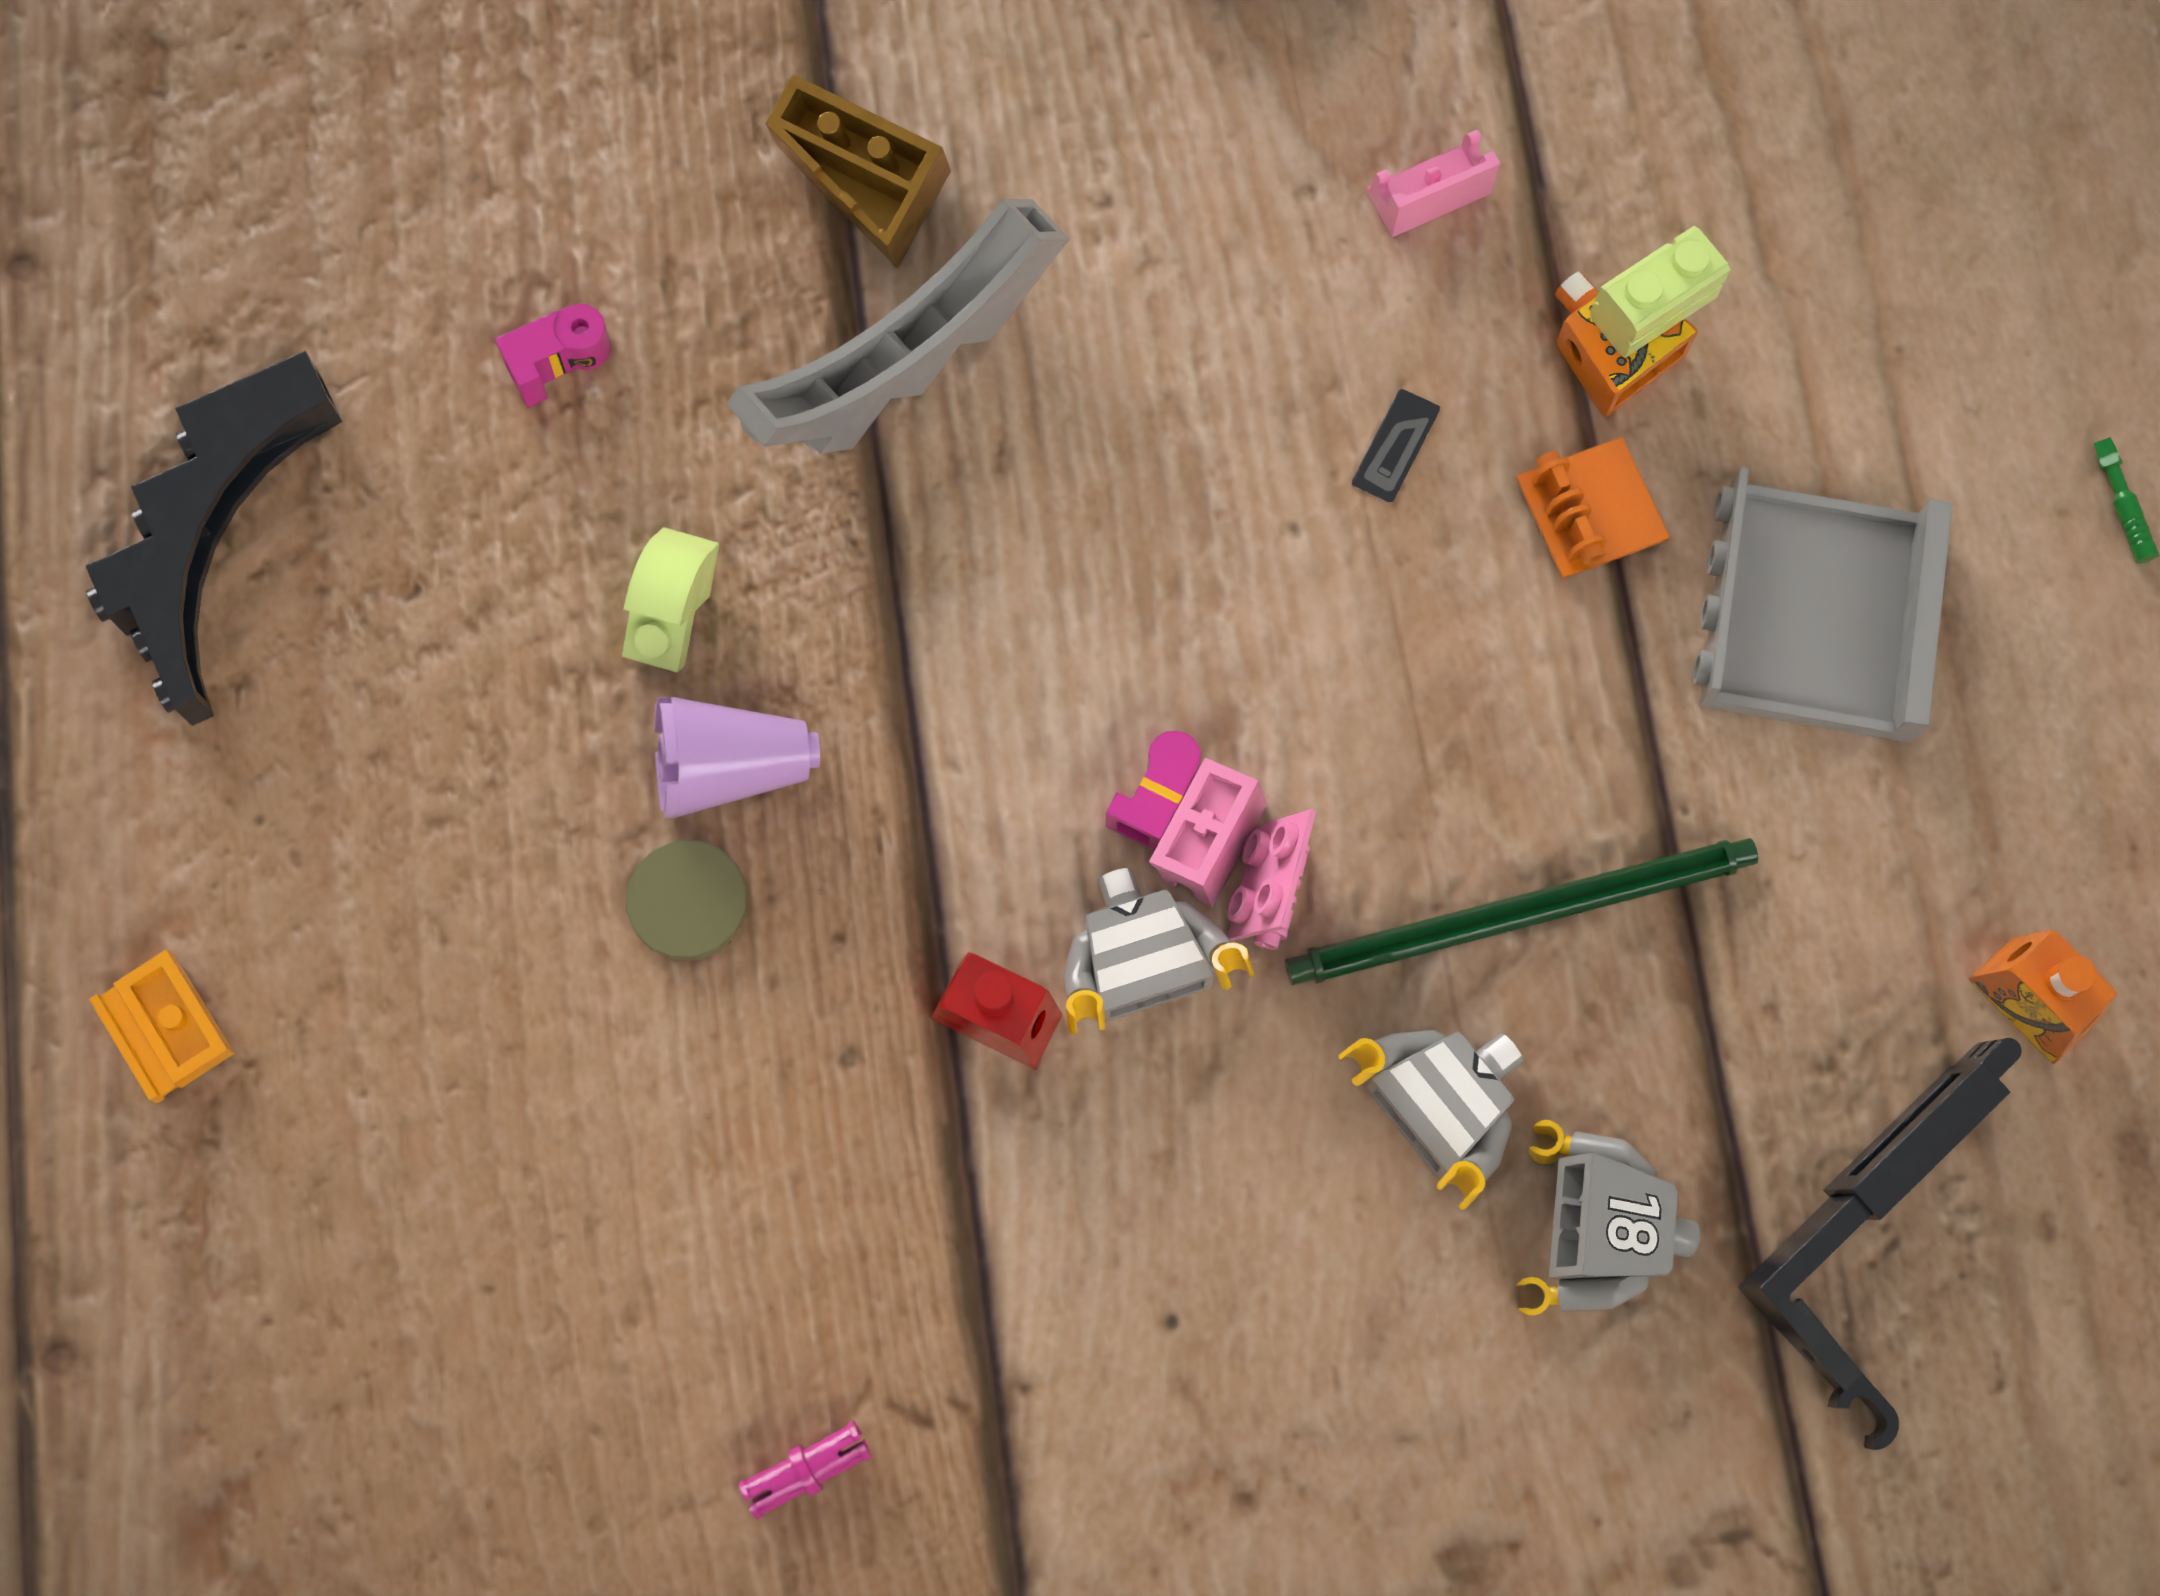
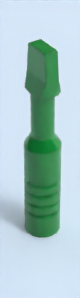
M2111 437L2095 442L2094 447L2102 471H2106L2115 494L2113 505L2125 532L2128 544L2131 547L2136 564L2154 560L2159 556V552L2150 533L2137 495L2129 490L2120 467L2122 459Z

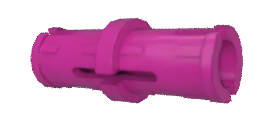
M853 1420L847 1426L807 1448L799 1444L788 1451L789 1457L747 1480L740 1481L739 1487L745 1502L770 1489V1491L751 1501L752 1505L748 1508L753 1516L758 1520L764 1517V1514L806 1491L812 1496L823 1490V1482L864 1460L867 1461L873 1458L866 1439L841 1451V1449L861 1439L862 1431L857 1423Z

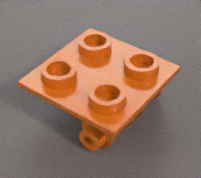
M1623 437L1565 458H1560L1558 451L1547 452L1537 458L1538 468L1521 473L1515 477L1562 579L1670 539L1668 531Z

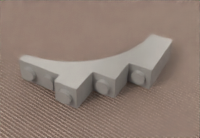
M1002 199L975 234L936 274L907 300L872 327L838 349L799 369L770 380L738 386L726 405L741 420V427L744 432L764 447L803 441L807 446L818 451L820 454L853 449L890 399L922 395L961 344L990 342L1066 245L1069 238L1033 199Z

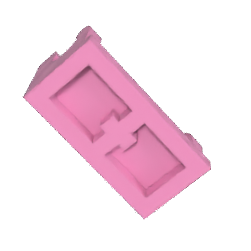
M1479 130L1464 135L1461 146L1390 176L1388 170H1383L1373 175L1372 184L1367 186L1366 192L1391 237H1395L1492 194L1501 163L1494 151L1483 156L1481 155L1478 145L1479 141H1481Z
M1204 758L1149 861L1151 866L1157 868L1161 879L1168 886L1175 889L1177 883L1188 887L1193 892L1192 895L1199 902L1213 908L1243 851L1247 838L1254 831L1267 806L1259 780Z

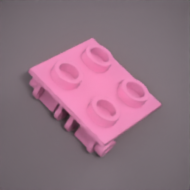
M1309 809L1258 825L1247 838L1242 853V860L1246 866L1241 885L1233 893L1227 910V917L1231 921L1227 934L1230 941L1256 935L1255 945L1269 950H1277L1279 942L1287 939L1293 914L1291 907L1296 904L1295 892L1296 889L1300 888L1301 880L1299 877L1303 875L1310 850L1308 841L1316 814L1315 810Z

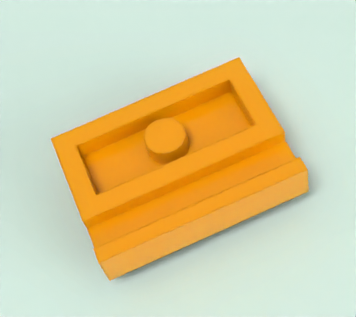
M167 949L114 982V987L102 995L96 994L89 999L147 1098L157 1104L166 1099L164 1096L177 1087L183 1088L235 1054L177 957Z

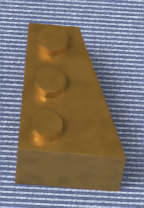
M792 74L765 122L775 143L898 269L951 173L943 147Z

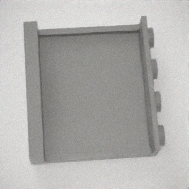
M1740 467L1730 486H1721L1715 505L1714 519L1715 521L1723 522L1721 541H1713L1707 565V574L1716 576L1714 594L1706 595L1700 618V629L1708 630L1709 632L1706 650H1699L1693 671V685L1701 686L1699 706L1912 743L1929 726L1953 503L1929 499L1919 513L1747 484L1749 468Z

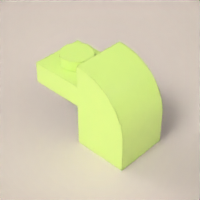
M665 527L648 541L637 561L626 594L623 610L630 612L622 657L676 673L685 666L695 611L710 597L720 543Z

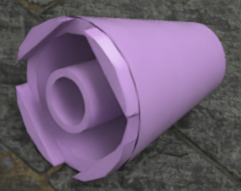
M670 696L656 698L654 733H659L658 752H655L659 804L661 811H664V818H677L804 782L809 778L810 768H819L818 733L808 732L806 722L803 720Z

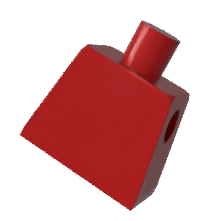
M968 952L958 964L931 1019L1036 1070L1063 1014L1050 992L1044 987L983 957ZM1037 1017H1038V1018H1039V1019H1038V1022H1037V1024H1036L1034 1030L1032 1031V1028H1033V1026H1034V1023H1035V1021H1036V1019H1037Z

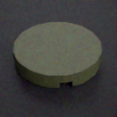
M676 840L655 848L637 864L627 884L626 911L634 932L651 950L673 961H699L720 953L731 943V939L737 934L739 928H742L748 914L749 892L738 865L722 849L701 840Z

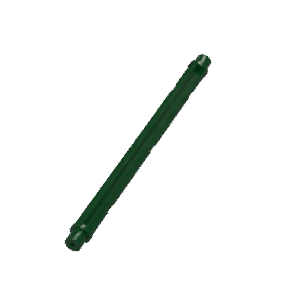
M1751 838L1732 843L1728 840L1718 841L1717 844L1319 948H1308L1307 954L1285 959L1287 975L1291 985L1314 980L1316 984L1322 983L1326 979L1723 875H1734L1739 868L1758 864V852Z

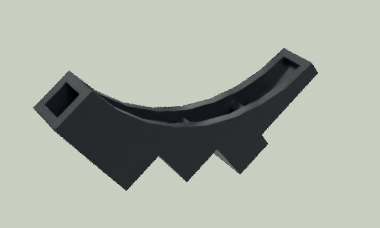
M306 350L176 407V412L184 427L183 430L176 432V437L188 461L131 486L139 508L132 510L131 513L144 540L86 565L94 587L86 590V593L96 615L102 622L110 619L126 636L131 634L133 642L144 661L149 662L153 660L160 677L153 680L152 685L160 703L168 713L176 710L191 726L214 716L201 676L197 631L202 589L216 546L239 506L268 472L301 445L343 422L320 372Z

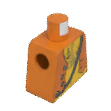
M1577 272L1565 280L1555 292V297L1571 313L1564 321L1556 342L1558 349L1599 412L1606 418L1687 355L1698 330L1688 320L1684 319L1624 358L1592 321L1590 312L1594 302L1597 301L1596 297L1599 291L1581 272Z
M2053 930L2010 939L1969 978L1980 992L2052 1064L2058 1062L2100 1021L2117 997L2115 989L2096 971L2093 963L2086 957L2081 956L2059 933Z

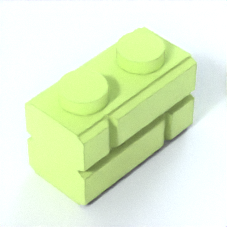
M1693 226L1674 238L1672 244H1665L1601 286L1590 316L1617 352L1626 358L1716 299L1723 287L1722 283L1726 281L1731 269L1728 262L1703 232Z

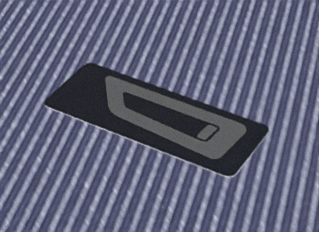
M1400 389L1352 480V485L1386 502L1392 503L1440 411V406L1407 390Z

